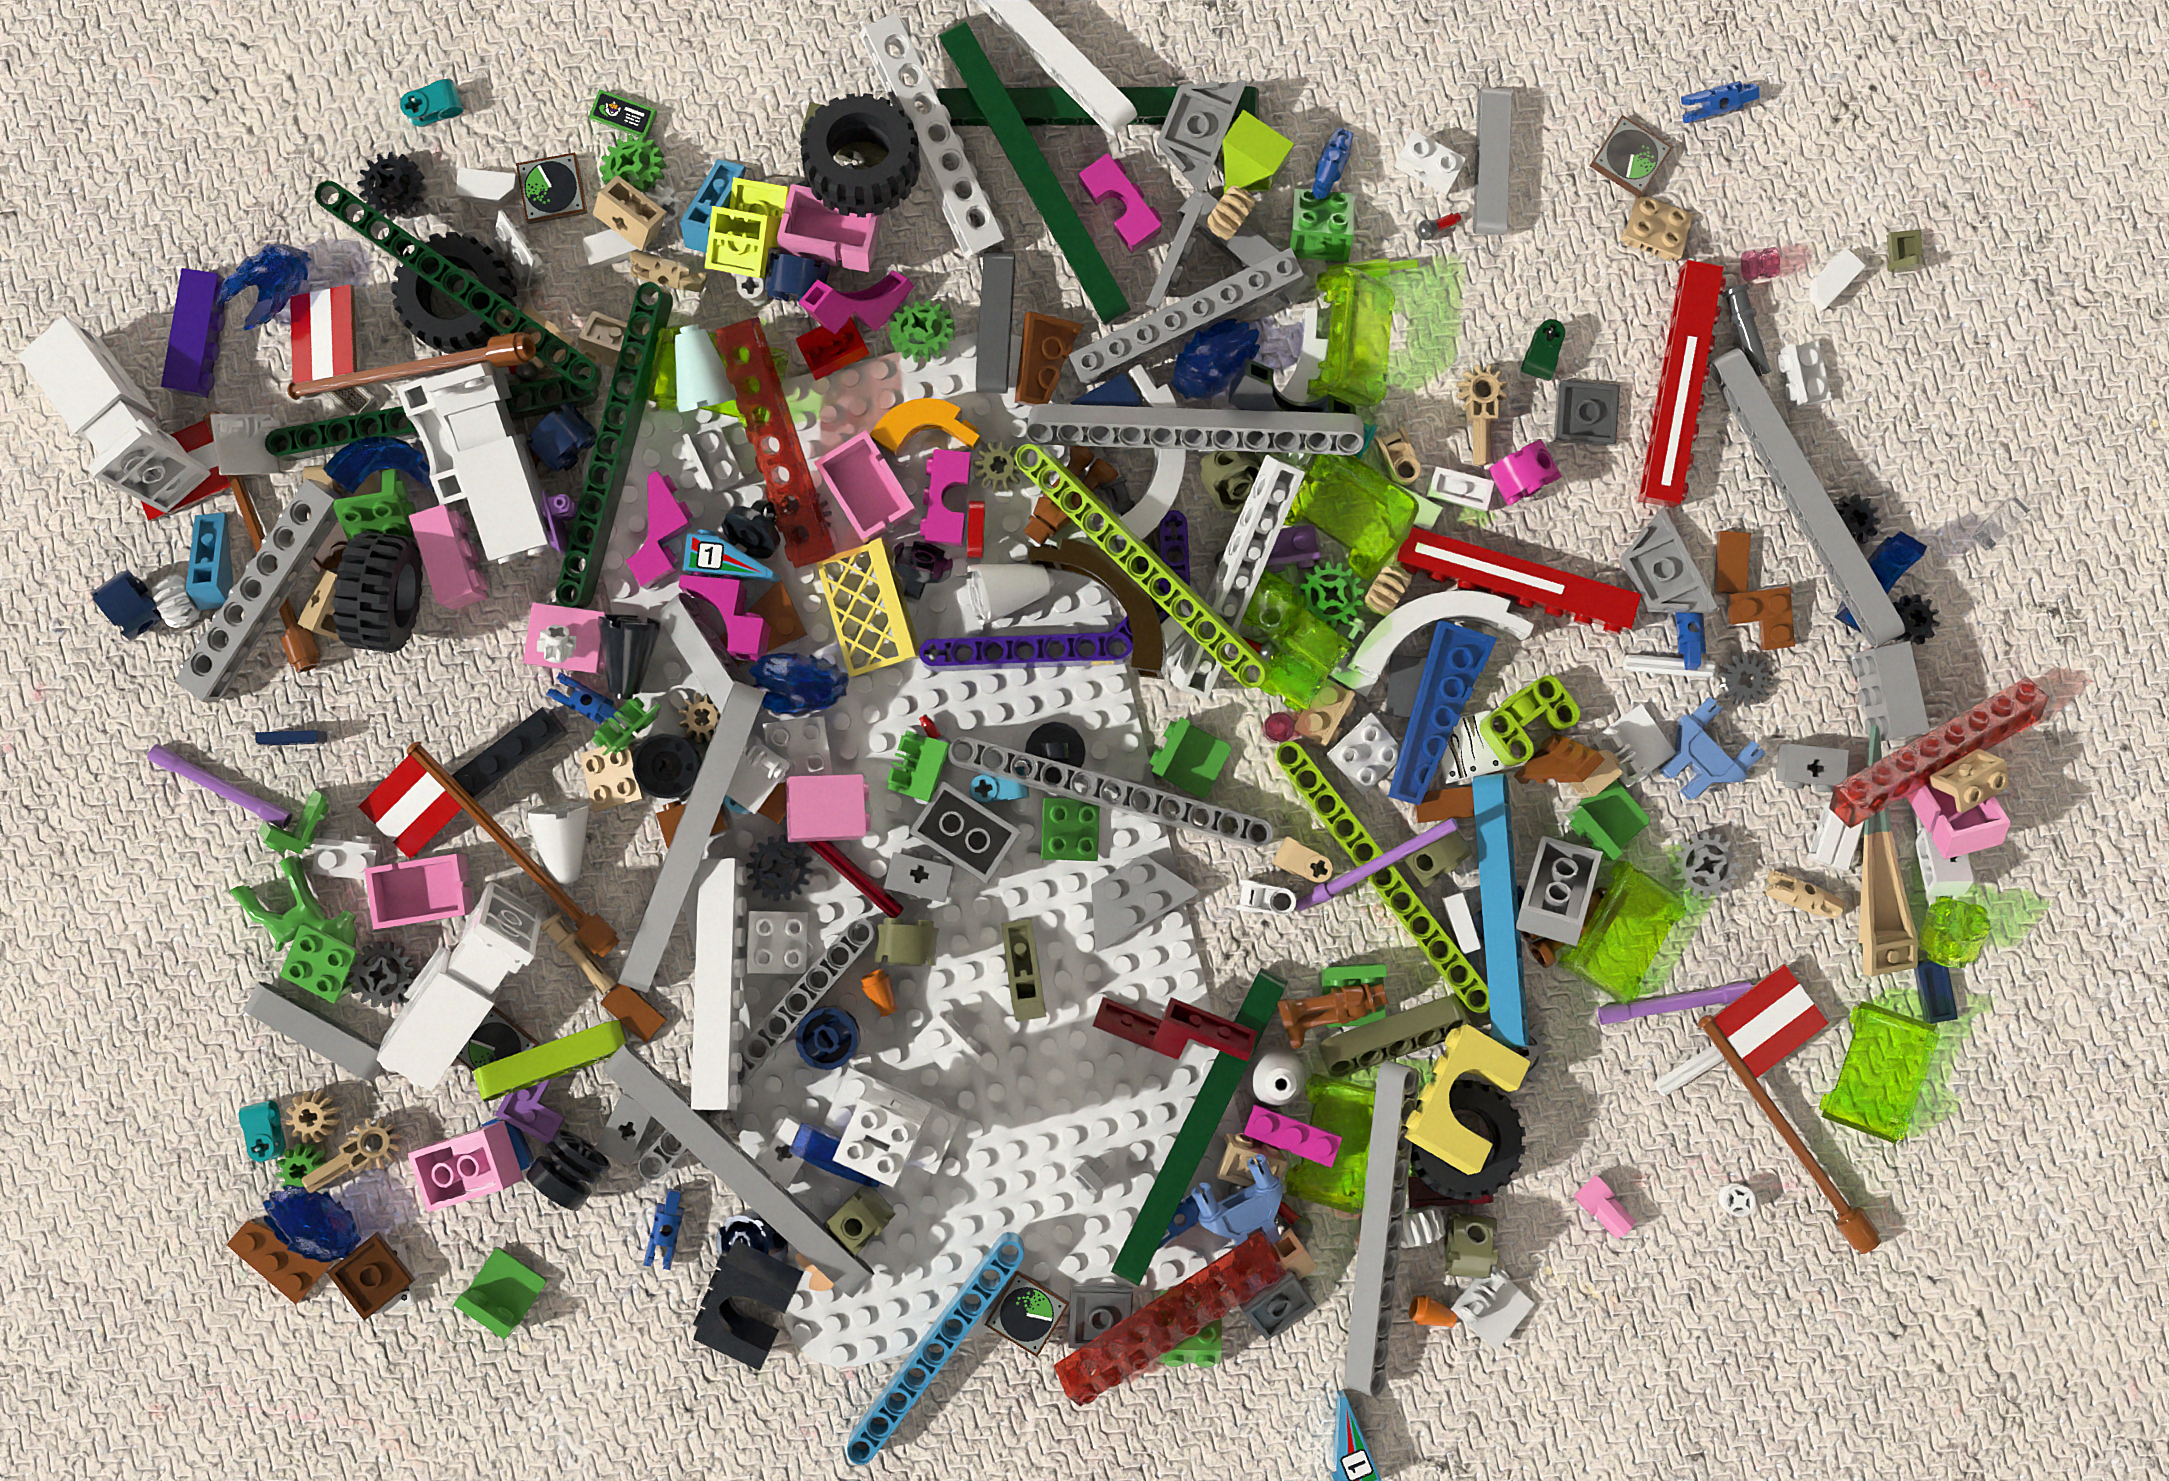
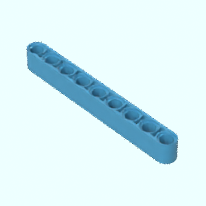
M1505 773L1474 776L1472 785L1492 1039L1507 1048L1528 1047L1529 1031L1521 932L1516 929L1519 907L1508 779Z
M1006 1232L996 1240L852 1430L848 1440L847 1455L853 1463L864 1465L873 1459L1021 1264L1024 1258V1243L1018 1234ZM1006 1245H1014L1018 1251L1013 1255H1006L1002 1252V1248ZM993 1269L1000 1275L996 1279L989 1280L984 1277L983 1273ZM970 1294H976L981 1300L976 1304H970L965 1300V1297ZM950 1319H958L962 1322V1325L958 1328H951L946 1322ZM938 1343L944 1349L941 1352L935 1353L930 1351L928 1346ZM913 1368H920L925 1374L915 1377L909 1371ZM901 1392L906 1396V1399L896 1401L891 1395ZM883 1417L888 1422L885 1425H877L873 1422V1419ZM863 1441L869 1447L867 1449H858L854 1444Z

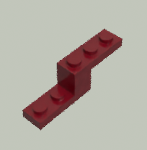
M1103 997L1092 1024L1093 1027L1176 1060H1179L1188 1039H1192L1248 1061L1257 1035L1255 1030L1170 997L1161 1019Z

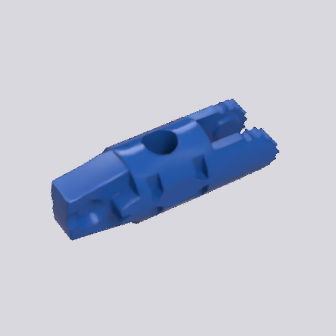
M1737 81L1709 90L1706 89L1681 97L1682 104L1693 105L1701 103L1702 108L1685 112L1682 115L1683 122L1690 123L1712 117L1713 115L1741 109L1744 103L1760 98L1759 87L1754 83L1742 85V82Z
M1337 127L1325 144L1322 155L1315 167L1316 179L1312 191L1317 199H1325L1330 194L1334 182L1339 181L1344 166L1350 156L1354 133Z
M1675 612L1678 654H1683L1685 670H1698V667L1701 665V654L1706 653L1704 614Z
M559 672L556 679L561 684L574 689L569 698L560 691L550 688L546 694L548 697L600 725L604 720L607 721L609 717L621 724L614 716V713L618 711L612 707L614 701ZM591 699L592 703L590 705H583L585 700Z
M668 1188L665 1204H657L653 1228L644 1258V1266L651 1267L655 1258L656 1245L667 1247L662 1262L663 1269L671 1270L678 1232L685 1210L683 1207H678L681 1190ZM665 1224L672 1227L668 1232H663L660 1228Z
M1191 1194L1181 1200L1167 1228L1169 1232L1164 1235L1157 1250L1200 1222L1198 1219L1200 1209ZM1176 1215H1184L1182 1223L1174 1222Z

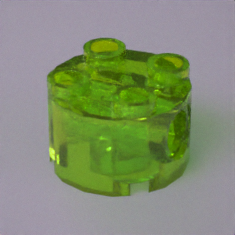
M1264 571L1260 576L1241 622L1249 627L1256 625L1264 630L1270 638L1280 641L1295 624L1306 607L1307 600L1301 592L1298 597L1293 593L1295 586L1274 573Z
M1305 608L1301 610L1279 641L1288 650L1289 654L1301 663L1305 661L1314 672L1324 679L1332 673L1353 646L1342 634L1338 635L1332 626Z
M1275 648L1268 662L1271 670L1270 677L1267 682L1258 686V688L1274 698L1277 693L1284 696L1286 699L1283 704L1300 714L1303 709L1309 711L1315 696L1328 680L1322 676L1316 680L1318 676L1316 672L1285 653L1280 658L1283 652Z
M1949 896L1937 897L1936 902L1931 904L1926 911L1918 936V947L1921 951L1924 948L1928 952L1927 957L1930 960L1945 967L1959 969L1965 968L1967 963L1973 962L1972 965L1976 964L1982 955L1991 929L1990 921L1986 917L1988 913L1986 908L1978 904L1971 905L1963 901H1957Z

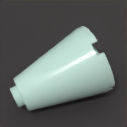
M698 324L680 328L681 334L675 335L677 406L679 412L737 399V390L706 329L699 330Z

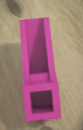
M657 470L647 478L648 537L641 549L625 560L640 586L646 590L678 571L673 564L678 561L668 545L665 547L662 545L693 527L689 520L693 514L684 500L679 503L675 497L674 492L677 491L674 482L669 475L663 477Z

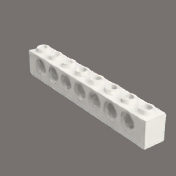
M895 12L865 25L859 36L892 105L896 104L902 108L905 116L910 117L914 124V131L918 135L920 164L965 259L998 245L1004 240L1003 226L997 217L994 218L989 208L991 206L989 196L984 189H980L976 180L977 171L971 161L968 162L963 153V141L959 134H954L949 123L951 122L950 114L947 108L940 104L936 96L937 87L934 80L930 76L927 77L923 68L924 60L918 48L913 47L910 41V30L905 20H901L898 13ZM887 45L898 47L901 56L895 57L891 55ZM907 73L911 75L914 85L905 84L902 81L901 74ZM915 102L924 103L927 107V114L919 113L915 108ZM928 130L937 131L941 141H932L929 138ZM942 158H948L953 162V171L943 167ZM955 186H962L966 190L967 199L957 196ZM969 214H975L979 217L980 227L971 225L968 219Z
M1267 454L1204 599L1235 632L1238 630L1305 474L1303 470ZM1206 621L1203 625V632L1207 637L1213 638L1216 628L1213 623ZM1189 634L1170 680L1181 691L1208 699L1222 665ZM1228 643V644L1226 645V647H1225V653H1226V655H1227V653H1228V651H1229V648H1230V646H1231L1232 643Z

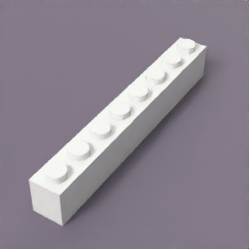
M735 858L700 859L691 1110H737V1104L741 1101V1086L738 1084V1072L742 1069V1055L738 1052L739 1040L743 1037V1024L739 1021L740 1009L744 1005V993L740 990V982L745 974V963L741 959V947L746 942V932L742 928V916H745L747 910V902L745 897H743V885L747 883L748 873L744 862Z

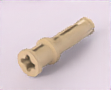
M561 911L557 912L540 926V930L548 933L557 944L556 949L559 952H565L588 980L591 981L601 996L604 995L617 982L606 972L598 960L574 934L576 931L562 918L564 914Z

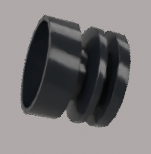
M662 733L649 737L638 747L633 757L632 770L636 782L644 792L656 798L677 799L691 792L702 761L699 752L690 742L674 734ZM665 760L676 762L677 766L673 768V775L668 772H662V769L665 767Z
M559 1129L553 1136L554 1142H549L545 1147L546 1152L551 1158L539 1156L527 1171L526 1177L541 1194L551 1201L571 1211H579L592 1194L591 1188L586 1182L596 1185L602 1180L601 1174H606L611 1164L602 1153L594 1150L595 1146L569 1131Z

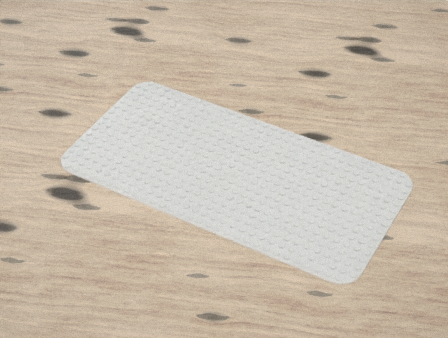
M978 332L955 337V341H949L950 350L941 349L942 357L938 358L933 354L931 355L930 362H927L925 357H920V360L915 363L912 355L905 360L901 352H894L851 363L815 381L812 373L737 391L738 398L731 401L679 412L677 406L643 415L601 568L612 614L636 615L643 623H647V617L660 621L658 612L676 595L683 592L678 586L680 575L691 576L690 573L683 570L687 533L697 534L699 529L715 531L716 536L733 545L725 536L721 526L726 513L734 506L750 508L759 499L774 501L778 507L787 508L789 504L784 498L787 496L793 501L796 499L793 491L798 490L800 497H804L805 489H809L810 498H813L818 492L821 494L818 503H822L825 500L829 503L823 508V511H832L831 516L824 517V521L830 522L831 526H821L820 529L825 533L824 537L818 532L814 533L816 542L811 543L810 537L805 536L804 544H800L799 535H796L791 541L788 538L792 531L788 530L782 533L780 530L786 526V522H777L775 527L781 538L779 548L768 559L752 557L781 576L780 579L783 581L808 635L766 654L765 663L751 661L739 667L751 687L765 691L762 700L764 710L755 719L749 736L766 747L763 723L824 715L825 723L827 722L828 725L827 738L833 775L863 774V782H868L869 800L864 801L865 813H870L871 819L870 831H866V836L863 839L830 840V842L903 906L904 910L897 917L903 919V925H913L915 920L934 921V927L939 929L936 939V966H927L928 960L922 966L886 964V958L884 957L882 963L874 962L878 943L877 925L883 924L884 918L890 917L806 844L805 841L797 842L796 847H807L803 855L804 857H812L813 860L807 863V868L813 869L814 873L806 874L805 878L811 883L810 885H800L803 892L801 895L793 891L791 892L792 900L787 901L782 894L779 902H774L773 894L764 899L762 898L764 891L762 888L756 891L752 889L757 883L755 879L747 880L746 885H743V897H745L747 902V910L745 916H742V928L746 932V942L741 947V959L745 963V974L740 982V990L744 993V1005L740 1009L739 1021L743 1024V1037L739 1040V1047L804 976V974L746 973L748 911L808 912L806 972L854 920L861 918L869 919L874 923L877 930L874 941L811 1010L812 1012L823 1006L837 1005L847 1010L856 1018L860 1027L861 1043L854 1056L846 1064L834 1070H821L809 1066L800 1057L796 1048L797 1026L741 1089V1101L737 1104V1110H733L742 1149L754 1160L763 1145L769 1147L773 1141L774 1136L770 1133L779 1118L785 1121L786 1117L791 1114L821 1132L820 1137L787 1190L822 1223L834 1214L867 1181L885 1198L896 1213L889 1221V1224L877 1236L873 1235L867 1241L865 1247L857 1253L871 1267L874 1276L853 1298L843 1293L836 1285L826 1291L809 1289L812 1273L805 1270L798 1263L795 1256L799 1251L789 1242L788 1254L780 1260L804 1271L785 1314L782 1313L793 1342L811 1359L833 1367L860 1366L911 1353L996 1240L1006 1232L1018 1234L1024 1243V1258L1016 1270H1019L1069 1301V1305L1064 1313L1070 1312L1071 1286L1132 1287L1133 1296L1217 1275L1238 1265L1243 1259L1233 1239L1213 1233L1199 1222L1156 1251L1139 1286L1111 1272L1219 1053L1217 1049L1188 1039L1179 1060H1176L1092 1026L1103 997L1158 1019H1161L1170 997L1213 1014L1185 902L1098 953L1095 949L1091 891L1093 883L1143 854L1178 876L1166 825L1100 807L1098 861L1041 859L1043 798H1072L1028 787L1030 797L989 803L977 802L1022 831L989 883H985L949 859L948 865L955 867L945 903L884 888L893 852L900 853L901 848L919 851L918 858L930 860L931 855L947 858L909 833L928 802L887 789L889 782H886L891 767L898 770L902 768L893 765L892 762L900 764L904 762V758L895 756V753L906 756L905 752L897 750L901 735L905 736L906 730L928 737L919 720L925 714L932 719L941 735H944L951 742L964 736L1024 753L1026 742L1035 729L1042 724L1050 722L1066 723L1076 729L1084 741L1086 753L1081 769L1156 789L1125 663L1102 666L934 672L926 669L921 659L917 658L852 678L849 677L816 560L865 544L815 466L814 461L865 430L870 434L887 412L904 402L914 399H940L958 406L962 410V416L958 421L961 423L963 420H966L977 427V434L980 435L981 439L976 449L972 450L944 431L927 429L912 436L897 457L875 443L917 511V514L896 527H893L892 523L887 524L886 527L889 531L876 538L888 540L892 554L894 547L901 542H904L905 546H913L914 541L926 543L925 536L920 535V524L922 517L927 518L928 506L923 505L924 488L930 487L931 475H926L927 458L933 457L934 449L970 452L972 456L969 487H953L946 492L943 499V505L948 510L964 513L966 516L963 547L934 545L945 551L944 558L947 560L952 558L953 568L951 575L944 582L926 583L919 601L905 596L919 646L921 647L925 641L930 639L1112 632L1115 629L1106 589L1084 576L1057 570H1051L1054 586L1050 587L1048 595L990 624L983 626L979 624L978 619H982L981 613H974L966 580L972 578V572H966V568L969 565L1031 564L1028 558L1030 546L1040 547L1023 530L1030 523L1028 518L1030 515H1033L1038 498L1043 497L1044 492L1025 473L1021 475L1014 474L1020 479V484L1015 485L1009 481L1010 492H1006L1002 484L999 485L998 493H993V483L984 489L981 484L985 478L976 479L974 475L981 469L974 467L973 462L974 460H984L979 456L978 451L982 449L989 453V442H992L995 450L999 449L1000 441H1005L1006 452L1013 445L1018 450L1023 445L1035 444L1026 435L1029 413L1032 406L1014 403L1022 337L1011 334L1007 394L976 393ZM1054 390L1048 404H1059L1056 390ZM719 423L745 480L712 495L707 488L703 490L700 488L694 473L698 472L695 462H688L681 446L686 444L683 435L688 433L692 436ZM615 440L611 445L612 454H614L618 448L617 440ZM1042 445L1067 467L1070 461L1069 445ZM594 446L588 450L582 466L583 487ZM1031 450L1027 457L1031 466H1035L1038 462V454L1034 450ZM996 461L994 463L995 468L992 471L997 470L998 474L1003 473L1004 466L1007 464L1004 462L1002 465L1001 461ZM609 470L603 475L604 483L610 478ZM657 470L663 477L669 475L677 488L674 495L679 503L684 500L691 510L693 516L689 520L693 527L662 545L663 547L668 545L678 560L673 564L678 571L646 590L640 586L625 560L637 553L648 537L647 478ZM1056 471L1050 474L1049 481L1051 485L1060 476ZM600 499L595 504L596 513L602 508ZM970 500L985 501L983 558H967ZM765 507V509H764V514H763L765 517H766V507ZM807 508L801 509V514L796 515V520H801L803 525H808V520L813 518V513H808ZM779 510V517H785V513ZM1072 519L1070 524L1055 532L1054 538L1050 536L1044 543L1054 545L1060 549L1062 538L1095 547L1093 539ZM739 543L734 546L742 552L747 550V548ZM869 552L858 555L853 567L867 573L872 563ZM850 558L844 559L842 561L848 563ZM838 562L825 565L829 578L838 582L846 567ZM850 570L843 586L857 592L864 577ZM873 571L871 577L877 579L875 572ZM898 572L903 592H905L908 578ZM709 576L710 578H721L717 576ZM739 579L747 589L743 614L777 582ZM869 580L861 596L875 603L880 594L879 585ZM831 584V587H832V590H833V591H834V589H835L836 586L833 585V584ZM841 589L835 599L837 607L847 611L854 596ZM692 597L718 637H720L727 630L721 612L710 603ZM859 599L852 615L865 622L873 606ZM882 600L880 606L885 608L884 602ZM877 609L870 625L884 631L889 622L887 614ZM839 612L842 621L844 615ZM849 618L844 627L845 635L855 641L863 625ZM661 623L639 694L633 695V699L638 697L645 706L642 709L645 712L657 704L661 705L654 712L658 717L647 728L641 730L643 742L649 737L658 734H674L690 742L699 752L703 762L710 743H708L706 737H704L701 744L696 743V734L691 738H686L684 734L689 727L681 728L678 723L687 719L679 715L678 711L689 710V707L684 704L685 699H689L695 704L694 694L700 693L704 701L707 692ZM867 628L860 644L874 651L881 635ZM890 630L888 635L893 637L892 630ZM886 638L878 654L887 659L899 656L896 644ZM848 642V645H849V648H850V649H851V647H852L853 644H851L850 642ZM1085 643L1079 647L1078 651L1083 656H1091L1095 652V647ZM1112 643L1109 651L1114 655H1121L1120 643ZM1058 644L1052 645L1048 649L1049 655L1055 658L1062 656L1065 652L1063 646ZM1025 645L1019 648L1017 654L1019 657L1027 659L1034 654V649ZM859 647L852 657L855 669L866 666L871 656L870 653ZM992 647L988 650L987 657L997 660L1002 657L1004 651L1000 647ZM947 648L948 655L946 656L948 662H951L950 648ZM961 648L958 650L956 657L960 661H967L972 657L973 651L969 648ZM934 649L931 655H929L932 662L936 661V657L939 656L938 651ZM876 657L873 663H877L882 660ZM709 711L708 713L700 712V725L701 723L708 724L710 722L707 717L710 713ZM958 744L955 747V754L959 759L967 760L970 757V749L964 744ZM993 752L986 754V764L991 768H998L1000 765L999 756ZM947 756L937 782V788L944 781L974 800L969 792L971 782L975 777L983 774L957 767L949 761ZM665 760V767L662 769V772H668L673 775V768L677 766L676 762ZM1020 760L1017 761L1015 767L1024 766L1026 776H1028L1030 768L1027 763ZM1077 777L1074 783L1076 790L1080 793H1086L1088 782L1082 777ZM980 781L979 787L975 788V793H981L982 798H986L988 791L992 790L991 785L987 786L985 781ZM1048 782V783L1051 784V785H1056V784H1057V783H1053V782ZM1107 785L1104 789V795L1108 800L1115 801L1117 799L1118 793L1115 787ZM690 793L677 799L657 798L660 812L664 811L663 805L680 800L681 804H686ZM1140 793L1134 796L1135 806L1143 810L1147 805L1145 796ZM722 802L731 829L709 836L700 859L735 858L744 862L746 867L747 863L754 862V858L749 855L750 851L757 853L760 851L757 846L758 842L768 845L769 836H773L775 841L778 842L780 835H786V843H789L787 814L781 824H777L759 812H756V814L752 812L743 815L731 811ZM780 847L784 856L790 859L796 858L793 852ZM768 852L762 858L760 868L765 867L769 860ZM777 860V866L773 870L767 871V873H780L782 877L783 870L793 864H780L779 860ZM699 863L683 902L695 956ZM920 865L918 870H913L912 875H915L917 877L916 882L920 883L922 879H928L929 873L924 872V866ZM747 868L748 875L753 873V869ZM800 868L794 870L790 878L791 885L797 880ZM770 878L763 879L770 887L779 889L776 881ZM1032 919L1047 1017L1016 1022L1011 1002L1001 923ZM864 924L856 925L854 928L855 938L859 941L868 939L870 933L868 927ZM837 947L834 950L833 957L837 963L845 964L848 961L849 954L845 948ZM878 969H883L885 974H889L895 1003L898 1007L897 1011L885 1017H881L877 1008L861 988L863 985L861 978ZM817 970L813 974V982L818 987H825L828 983V976L824 971ZM795 994L792 999L793 1006L798 1010H804L807 1007V998L803 994ZM940 1012L944 1016L948 1013L952 1015L961 1025L958 1029L959 1032L966 1039L972 1036L983 1048L980 1051L983 1058L957 1083L914 1040ZM774 1017L772 1028L777 1033H784L787 1027L786 1021L781 1017ZM760 1040L753 1041L751 1045L752 1052L757 1056H764L766 1052L765 1044ZM743 1066L741 1071L738 1072V1079H743L745 1076ZM848 1067L855 1068L961 1116L936 1175L907 1162L894 1187H891L833 1161L844 1133L823 1123ZM1234 1094L1182 1200L1190 1194L1192 1195L1191 1190L1196 1185L1200 1193L1203 1194L1200 1183L1204 1182L1210 1184L1217 1203L1229 1197L1228 1189L1232 1182L1218 1179L1215 1172L1227 1148V1144L1223 1139L1225 1133L1234 1135L1243 1133ZM785 1144L783 1147H780L782 1149L780 1155L786 1157L788 1154H791L789 1152L791 1146ZM1101 1158L1109 1166L1100 1176L1106 1185L1098 1193L1090 1195L1069 1173L1082 1162L1090 1166L1093 1161ZM1176 1215L1174 1222L1182 1223L1184 1215ZM1260 1228L1247 1234L1252 1248ZM1006 1245L1002 1248V1252L1006 1255H1013L1018 1251L1014 1245ZM993 1269L983 1273L984 1277L989 1280L996 1279L1000 1275ZM1014 1273L964 1339L993 1332L992 1329L984 1324ZM970 1294L965 1297V1300L970 1304H976L981 1298L976 1294ZM950 1319L946 1324L951 1328H958L962 1325V1322L958 1319ZM933 1343V1344H930V1345L928 1346V1348L935 1347V1346H938V1345H940V1344H938V1343Z

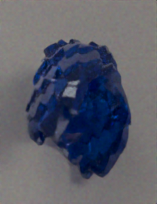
M266 244L255 256H246L237 267L236 272L224 279L216 304L219 306L225 301H230L241 290L256 285L259 290L257 302L246 317L243 330L247 331L262 324H267L277 313L281 312L290 297L298 293L303 280H307L308 268L306 262L311 261V258L307 256L308 252L287 244Z
M1234 318L1218 322L1207 328L1204 332L1197 331L1191 344L1186 342L1183 353L1179 352L1176 365L1174 366V378L1171 380V385L1176 388L1177 392L1183 394L1186 400L1191 397L1199 400L1211 399L1213 396L1224 392L1230 386L1246 358L1253 360L1259 352L1260 345H1255L1258 340L1260 331L1257 328L1249 330V323H1236L1237 319Z
M796 652L793 654L776 653L764 655L756 661L758 664L752 666L749 670V673L756 678V685L751 687L765 691L762 700L763 708L776 713L828 709L835 705L841 697L847 695L846 688L849 683V674L842 672L837 664H831L823 657L817 659L812 654H809V657Z
M286 1185L283 1186L284 1191L269 1193V1200H265L262 1203L269 1215L264 1216V1221L274 1231V1236L288 1246V1251L301 1254L305 1259L327 1263L333 1262L338 1258L347 1259L349 1253L361 1241V1237L357 1234V1227L352 1213L349 1209L345 1210L340 1201L336 1203L327 1191L323 1194L317 1191L309 1193L305 1187Z

